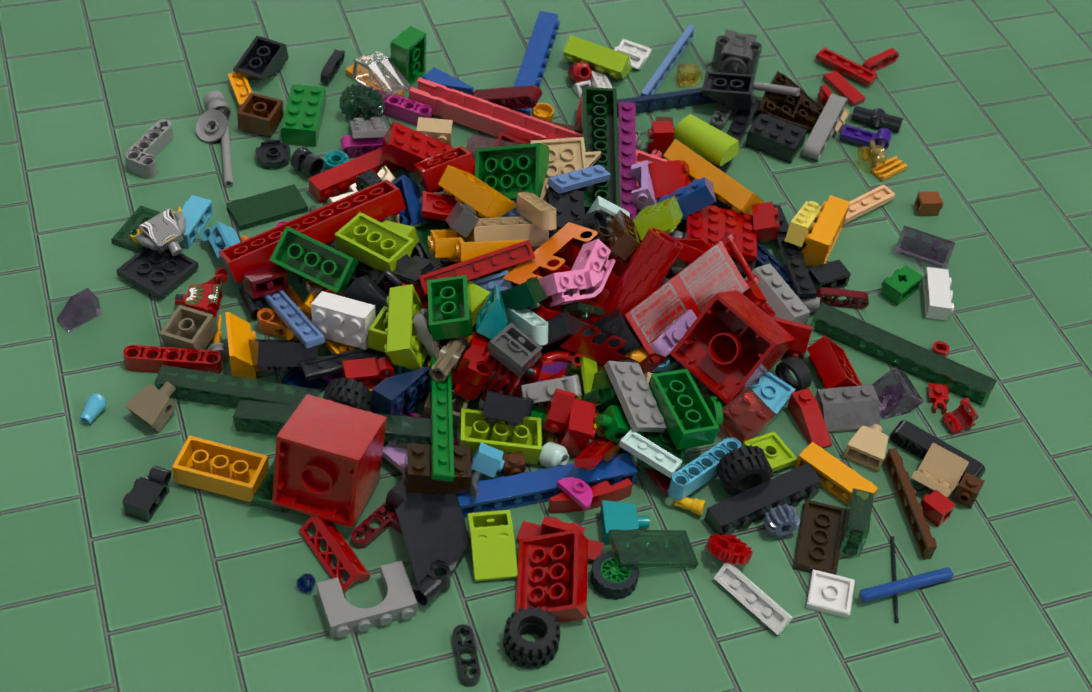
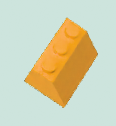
M225 312L232 382L256 380V372L260 370L259 366H255L252 363L249 339H256L255 331H251L249 322L230 312Z

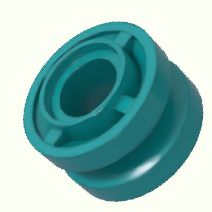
M339 150L329 151L324 156V171L348 162V155Z

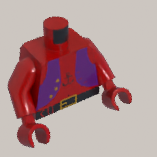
M553 350L543 354L540 360L523 376L529 377L528 384L568 377L572 363L575 366L582 365V363L576 362L574 358H583V355L581 353L571 355L568 352Z

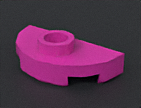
M573 477L557 481V486L585 511L590 508L593 493L586 482Z

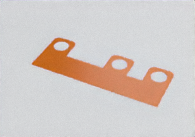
M568 222L534 251L535 259L517 265L503 279L516 284L526 282L529 278L537 277L539 280L542 277L532 273L539 266L549 270H556L565 263V259L553 256V254L572 238L588 242L598 232ZM583 232H592V236L589 238L580 237ZM554 259L560 262L554 267L547 265L550 260Z

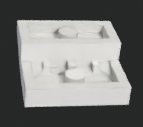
M622 39L620 45L614 49L629 55L632 68L640 70L652 53L651 48Z

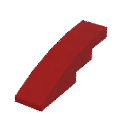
M627 478L612 486L606 480L590 487L593 498L589 509L601 507L602 500L617 502L630 497L633 483ZM564 492L549 498V513H568L584 510Z

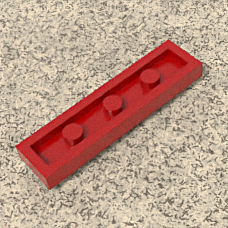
M825 47L815 57L822 64L868 87L878 76V74Z
M597 437L574 458V466L582 467L583 470L593 469L603 459V455L617 443L608 440L606 437Z

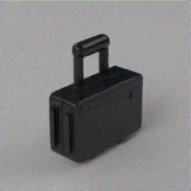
M386 269L375 282L367 275L356 278L346 289L343 297L375 305L377 317L384 306L388 307L387 296H389V293L386 294L378 285L385 277L395 285L394 287L401 286L402 281L389 269Z

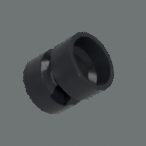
M299 147L291 156L290 164L308 177H313L322 171L324 160L316 154H312L306 148Z
M599 210L590 212L586 216H581L573 221V224L592 230L597 229L599 226L608 229L607 220ZM583 232L580 237L589 238L592 236V232Z

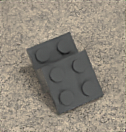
M512 323L490 340L487 345L490 349L489 354L519 378L539 361L543 355L540 352L542 347Z

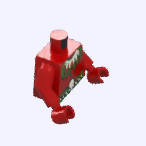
M219 268L215 272V276L208 282L191 284L187 295L176 294L175 305H182L212 314L216 321L223 298L221 282H227L228 277L226 275H228V272L224 268Z

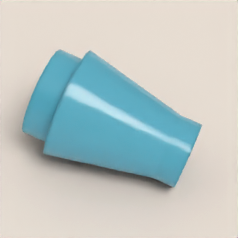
M97 393L88 396L80 420L86 424H91L106 408L107 400Z

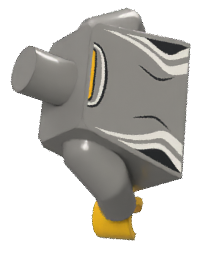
M178 207L179 210L176 212L169 208L139 225L140 230H136L137 234L134 236L130 235L134 243H140L147 248L158 250L161 253L169 249L173 256L181 253L182 248L178 243L184 240L183 234L186 232V219L181 207Z

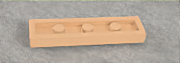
M883 184L849 201L850 205L844 224L894 200L896 194Z

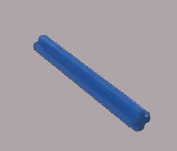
M946 567L860 590L859 597L862 602H867L951 580L953 572L951 568Z

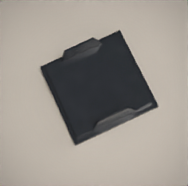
M406 254L397 260V269L392 273L402 281L418 285L420 284L419 276L436 271L443 264L416 255L410 259Z

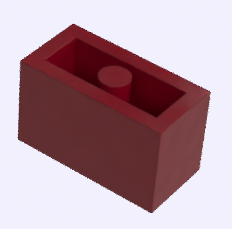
M276 263L242 272L244 290L253 299L288 289L287 271Z

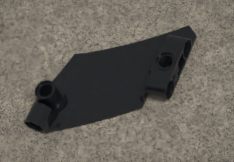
M403 478L389 491L385 502L396 509L395 512L416 582L412 586L416 601L420 605L426 606L439 593L449 590L450 577L469 547L470 538L456 494L406 492L405 478Z

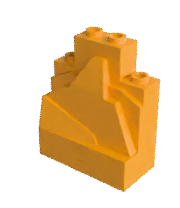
M452 228L430 230V236H427V245L430 247V252H433L435 258H443L457 263L526 241L469 242V235L465 238ZM517 265L512 266V267H509V268H506V269H503V270H500V271L503 272V271L508 270V271L510 272V271L513 270Z

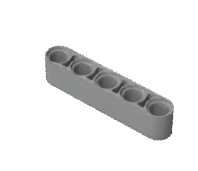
M831 94L803 148V156L820 160L846 109L848 98Z

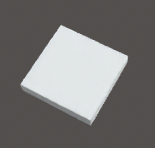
M813 569L806 608L848 619L855 580Z

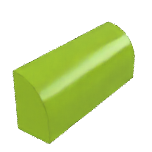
M692 114L683 118L675 127L673 140L677 139L692 151L719 167L739 155V140Z

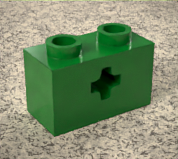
M905 265L903 268L897 269L890 278L884 279L881 284L882 290L880 294L898 306L919 289L923 276Z

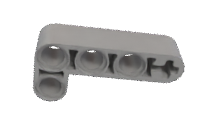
M167 119L157 121L125 152L126 166L129 172L147 179L157 176L158 170L155 156L173 139L171 121Z

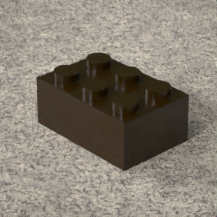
M407 443L405 455L406 492L469 494L472 480L470 446L453 445L454 479L453 482L431 479V444Z

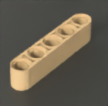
M517 193V213L539 229H556V208L533 193Z

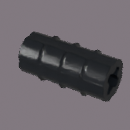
M242 284L238 288L241 300L250 318L256 321L258 311L265 307L260 297L253 299L244 290Z

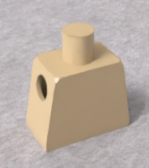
M873 424L871 428L861 426L849 441L843 457L879 472L885 458L888 436L882 433L883 428L878 424Z

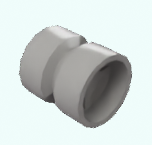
M211 91L204 96L203 103L207 111L219 110L225 114L227 119L230 117L231 110L223 93Z

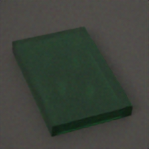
M140 205L111 239L112 244L138 253L145 246L140 243H134L130 235H136V230H140L139 225L161 212Z

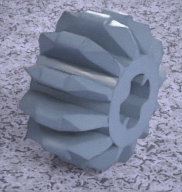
M778 504L776 508H771L770 512L765 513L766 517L763 519L768 533L771 536H776V538L793 534V531L799 528L798 525L801 523L796 509L787 504L782 506Z

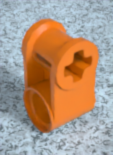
M263 308L258 311L257 328L261 333L270 334L282 339L287 338L288 326L274 310Z

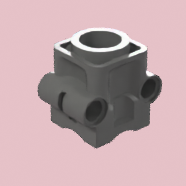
M726 29L725 35L716 38L712 67L717 69V72L755 75L762 50V45L756 42L757 35L740 34Z

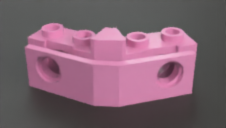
M599 239L583 244L571 271L553 273L539 279L546 296L552 297L553 302L549 303L550 307L582 302L602 292L616 261L614 259L608 260L611 250ZM586 289L585 293L580 295L579 291Z

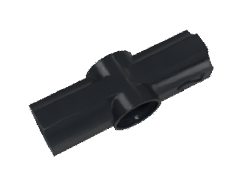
M856 105L851 118L852 120L868 124L872 129L887 128L899 132L903 118L886 114L881 108L871 110Z

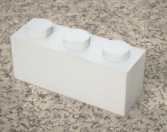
M927 267L922 279L925 318L947 321L949 315L953 314L954 303H951L953 290H950L952 278L949 277L947 269Z

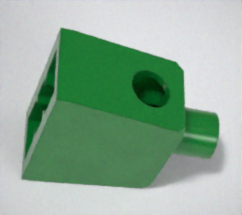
M611 405L602 414L596 416V425L603 428L606 438L612 442L620 444L621 439L631 430L622 406ZM637 432L641 436L645 437L643 432Z

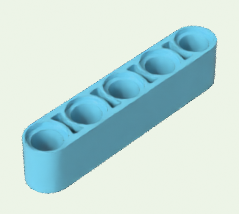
M726 438L672 475L668 488L669 496L677 500L684 499L718 475L716 466L719 460L725 454L740 448L741 442L735 438Z

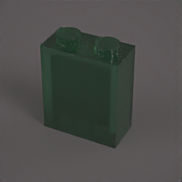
M853 488L845 511L840 552L860 557L869 534L874 493Z

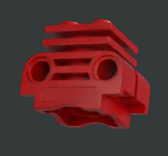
M475 332L471 338L470 347L464 351L458 363V370L451 377L452 384L456 386L453 393L464 399L476 400L484 386H486V389L481 398L482 400H485L487 390L503 393L501 388L503 386L507 387L512 378L509 375L511 370L489 354L490 349L487 345L491 340L490 338Z

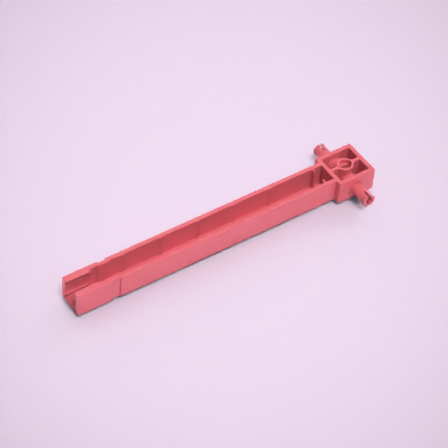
M420 77L417 80L418 89L411 87L409 90V99L430 106L433 115L453 120L455 123L498 137L500 132H504L529 144L533 140H545L549 132L566 138L581 137V134L455 89L446 88V86ZM636 149V163L647 160L649 163L668 161L661 158L662 153L659 150L658 152L653 150L651 154ZM636 180V189H640V186Z

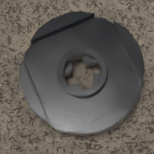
M265 140L261 143L260 147L255 149L256 160L264 169L285 167L289 164L291 158L290 147L286 143L285 145L280 143V140Z

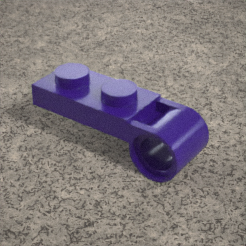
M844 124L840 135L841 140L879 150L887 149L892 138V132L887 128H881L877 133L846 124Z

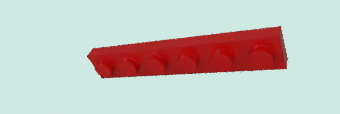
M526 240L421 275L418 278L424 295H428V280L467 275V279L470 281L533 260L535 255L530 241Z

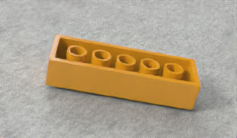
M677 139L673 141L663 155L668 161H685L689 166L688 175L692 181L703 177L710 180L713 184L715 197L737 213L752 215V205L764 203L753 192Z

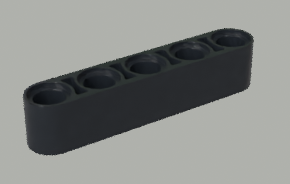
M906 420L900 421L890 434V440L895 445L921 460L926 456L932 443H935L969 461L959 480L960 482L965 472L981 478L985 473V466L981 462Z

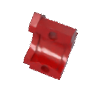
M967 397L960 401L957 409L945 413L941 419L947 424L953 434H959L965 428L970 430L972 426H975L974 421L978 419L979 415L971 406L970 400Z

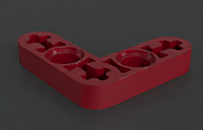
M386 502L382 504L352 531V545L357 549H364L390 526L402 534L395 512L396 509L387 505ZM372 522L381 524L379 528H372L369 525Z

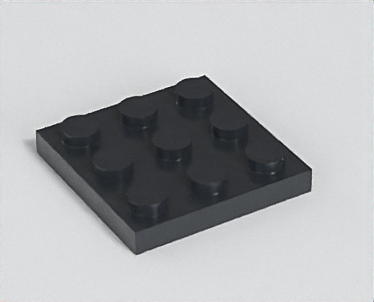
M144 247L116 271L119 277L161 300L196 271L199 266L198 262L182 253L173 256L169 249L161 253L158 250Z

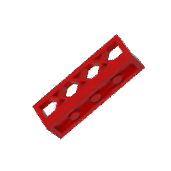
M311 516L299 529V532L331 578L338 577L343 592H346L356 580L366 582L371 577L333 522L321 519L318 516ZM313 524L316 527L315 537H311L307 532ZM321 540L327 542L326 552L320 550ZM331 555L337 556V567L331 566ZM342 570H347L350 575L345 583L341 580Z

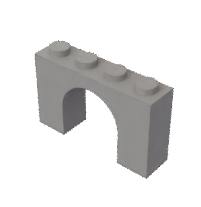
M402 561L381 566V581L387 596L379 605L372 608H358L351 605L343 594L338 577L316 583L318 600L331 639L345 637L358 631H367L372 627L380 625L386 626L402 619L408 620L417 615V601Z

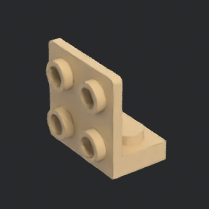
M932 443L918 470L914 471L911 478L934 491L938 490L945 497L949 498L967 468L969 461Z

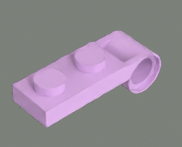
M691 309L651 343L656 353L666 357L674 349L697 319V316Z

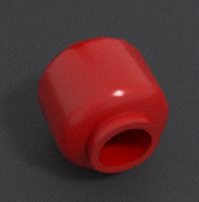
M584 62L573 63L568 69V78L573 83L588 81L592 73L591 68Z

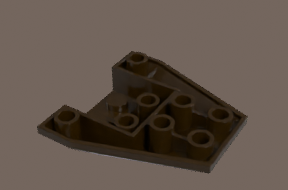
M777 71L770 84L799 88V96L764 92L756 112L758 114H768L779 120L799 126L808 132H812L823 108L794 81Z

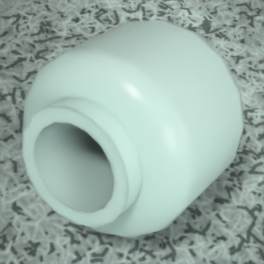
M547 442L542 446L539 462L546 468L567 465L569 454L564 446L554 442Z

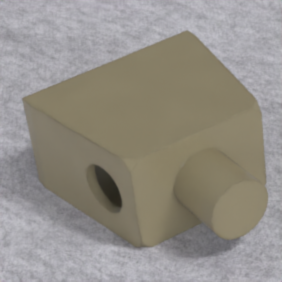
M168 381L160 389H157L152 384H148L124 406L132 414L160 433L176 408V404L169 398L176 388Z

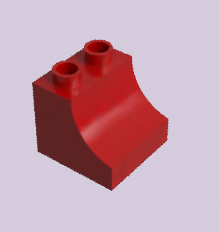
M739 290L716 293L670 352V355L729 405L735 403L764 373L773 369L796 339Z

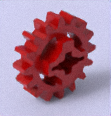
M715 533V535H710L706 544L707 551L712 552L711 555L718 557V560H722L723 563L730 562L734 565L739 563L743 566L744 563H749L753 554L752 548L748 547L747 543L740 541L741 539H737L736 536L731 534L729 536L725 534L720 536Z

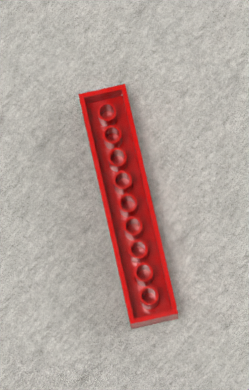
M386 179L218 252L225 270L236 283L243 282L242 272L274 264V262L270 261V258L286 226L328 245L336 240L335 233L360 212L382 222L388 216L398 215L406 207L400 189Z

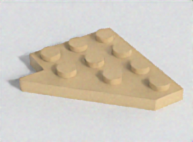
M584 137L531 141V144L541 143L549 147V167L540 198L543 200L549 186L547 182L550 177L591 167L601 157V151L585 152Z

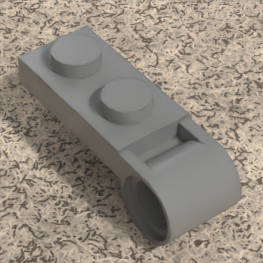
M578 375L521 385L522 397L534 400V404L549 401L556 388L575 393V396L582 395Z

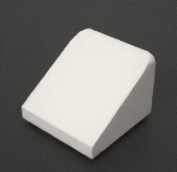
M590 80L575 83L573 86V90L579 99L583 87H592Z

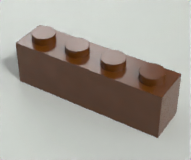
M619 210L608 223V230L611 232L609 247L613 256L617 259L621 257L626 261L640 245V241L633 220Z

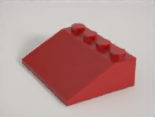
M579 529L519 539L517 613L519 608L527 609L528 606H533V609H537L538 606L542 607V611H550V616L554 615L557 618V622L587 619L588 540Z

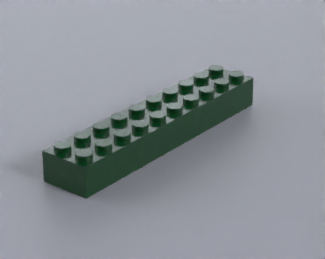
M583 87L581 99V137H584L585 152L601 151V157L592 166L601 165L611 174L607 181L582 187L586 215L597 196L620 207L617 89Z

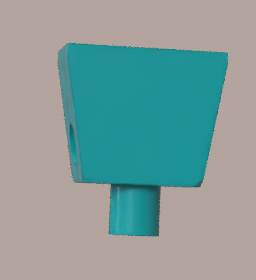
M602 500L600 517L604 545L637 540L639 529H649V516H637L636 505Z

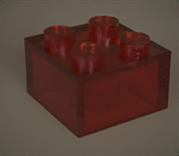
M748 386L722 408V426L735 439L739 440L742 445L744 441L755 438L769 426L776 414Z

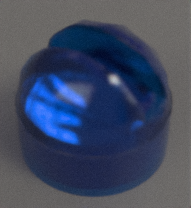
M305 573L299 577L296 584L301 592L308 593L315 587L316 580L312 574Z

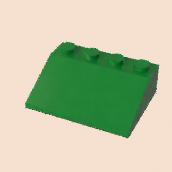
M541 143L476 148L475 177L510 200L517 199V193L521 192L533 193L540 198L549 167L548 146Z

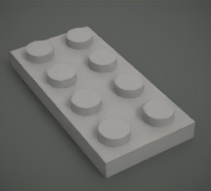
M608 361L604 367L632 432L663 433L667 429V425L639 363Z

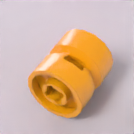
M546 103L536 104L532 108V117L552 122L554 108Z

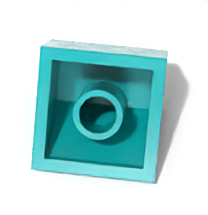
M497 285L494 286L476 316V332L491 340L507 327L508 322L502 295Z

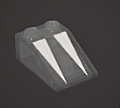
M374 52L373 54L354 59L353 78L386 98L410 90V84L392 60L382 52Z

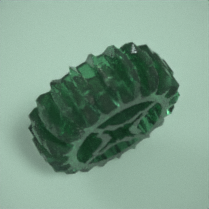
M360 82L357 86L355 84H352L351 87L347 86L339 100L342 114L346 116V119L351 118L352 121L354 118H364V120H370L372 117L381 118L385 110L383 94L379 93V89L374 90L373 86L368 87L367 83L364 86Z

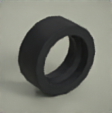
M789 356L776 365V377L795 388V392L811 386V373L801 359ZM790 370L796 376L797 381L791 375Z

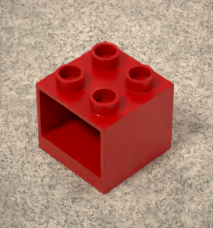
M307 394L276 437L272 504L311 516H318L321 519L352 528L379 484L387 417Z

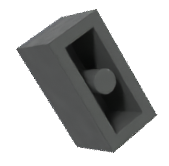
M457 202L446 218V222L450 228L467 238L479 221V218L475 215L477 212L469 204L464 202L462 205Z

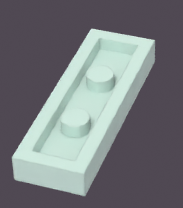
M632 429L621 439L619 444L621 448L670 478L681 467L683 462L637 432H632Z

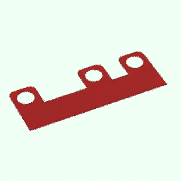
M584 325L560 346L571 352L581 353L583 357L603 365L608 361H636L616 352L626 343L625 339L618 336H610L601 345L590 342L601 331L592 325ZM588 328L594 329L595 333L593 335H582L583 330ZM617 339L620 341V345L609 347L608 342ZM651 353L641 362H636L640 364L642 372L645 374L646 372H652L662 364L666 357L658 353ZM657 356L660 358V361L656 364L648 363V359Z

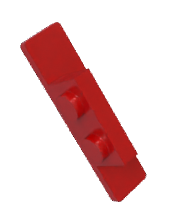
M544 517L541 526L523 521L517 540L579 529L584 535L585 528L577 523L560 521L555 517ZM587 538L588 561L595 562L596 557H599L602 553L604 543Z

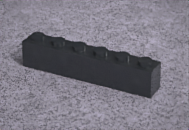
M807 463L708 507L704 520L714 534L729 536V534H732L737 529L746 528L757 520H763L766 517L765 513L770 512L771 508H776L778 504L780 506L784 504L788 506L792 504L797 505L805 498L814 497L819 492L822 480Z

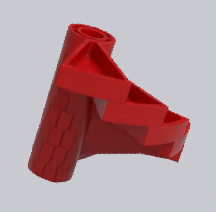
M650 227L642 241L638 234L640 245L626 261L621 257L617 259L610 252L608 260L614 259L616 262L602 292L597 296L578 303L552 307L549 305V303L553 302L552 297H547L540 301L541 306L531 311L545 321L556 317L559 313L566 312L589 325L617 308L624 315L659 288L671 267L685 268L712 246L703 239L673 238L662 230ZM572 238L553 254V256L565 259L564 264L556 270H549L539 266L533 271V274L545 277L553 273L571 271L583 244L588 242ZM554 259L550 260L547 265L554 267L560 262ZM586 289L579 291L580 295H583Z

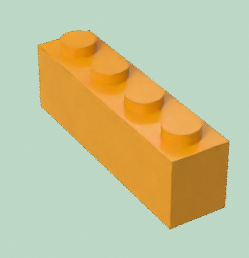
M814 442L798 455L795 468L808 463L822 480L820 486L858 513H861L874 500L878 490L877 486Z

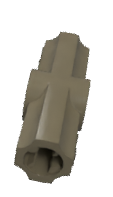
M466 336L451 338L448 344L442 347L436 362L429 372L432 380L436 382L445 381L451 370H455L469 343L466 340Z

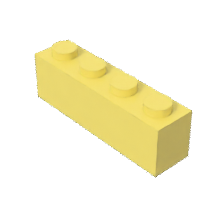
M806 201L790 222L785 238L786 242L802 247L807 234H811L810 229L813 222L816 223L815 220L818 212H821V206L814 201Z

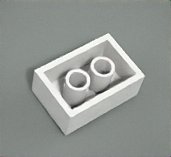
M322 291L311 303L312 323L324 335L325 339L366 350L368 348V329L376 319L375 305Z

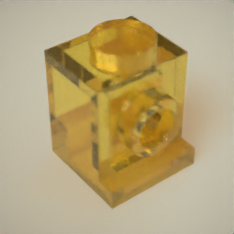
M697 64L678 65L676 78L679 87L683 88V85H698V80H702V71L699 70Z

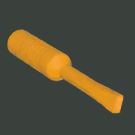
M219 315L217 322L219 330L214 335L213 344L221 343V315Z

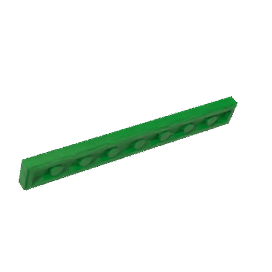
M431 357L430 370L437 358ZM450 372L447 379L440 382L432 380L430 375L431 479L453 482L454 451L452 379Z

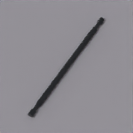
M891 536L890 541L893 582L897 580L894 546L895 539L893 536ZM894 594V622L899 623L898 596Z

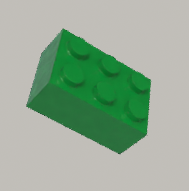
M411 26L390 43L391 66L405 89H408L426 72V33ZM391 74V82L403 87L400 84V82Z
M467 275L428 280L429 327L433 341L473 335L471 292Z

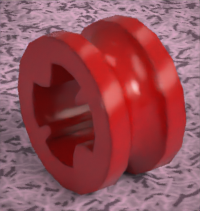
M937 341L933 344L931 354L935 358L944 359L948 355L949 345L945 342Z

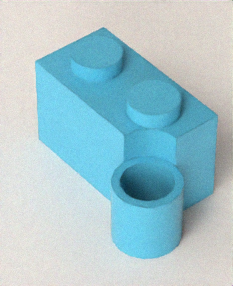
M217 222L212 228H205L201 234V239L212 245L217 258L220 260L221 257L218 251L240 242L235 230L220 222Z

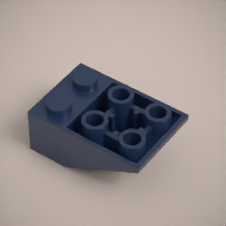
M425 367L385 378L372 389L371 412L387 417V428L391 429L395 424H399L404 416L413 412L419 403L427 399L429 394L430 368Z

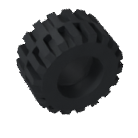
M336 378L327 385L322 399L371 412L372 391L369 390L368 386H364L362 382H357L351 378Z
M748 445L734 449L725 454L716 466V472L726 493L730 496H735L767 482L773 476V470L763 450L758 446Z
M528 606L527 609L522 607L518 609V613L516 611L511 613V618L508 617L506 620L503 648H505L506 655H510V660L512 662L517 661V665L520 667L526 665V668L531 669V666L541 668V664L545 666L549 664V660L555 658L559 648L561 631L559 622H556L557 618L554 615L550 616V611H542V607L538 606L537 609H533V606ZM535 633L542 639L533 642L525 640L521 635Z

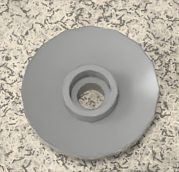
M209 110L203 113L196 123L198 137L205 142H214L220 139L228 127L225 114L219 110Z

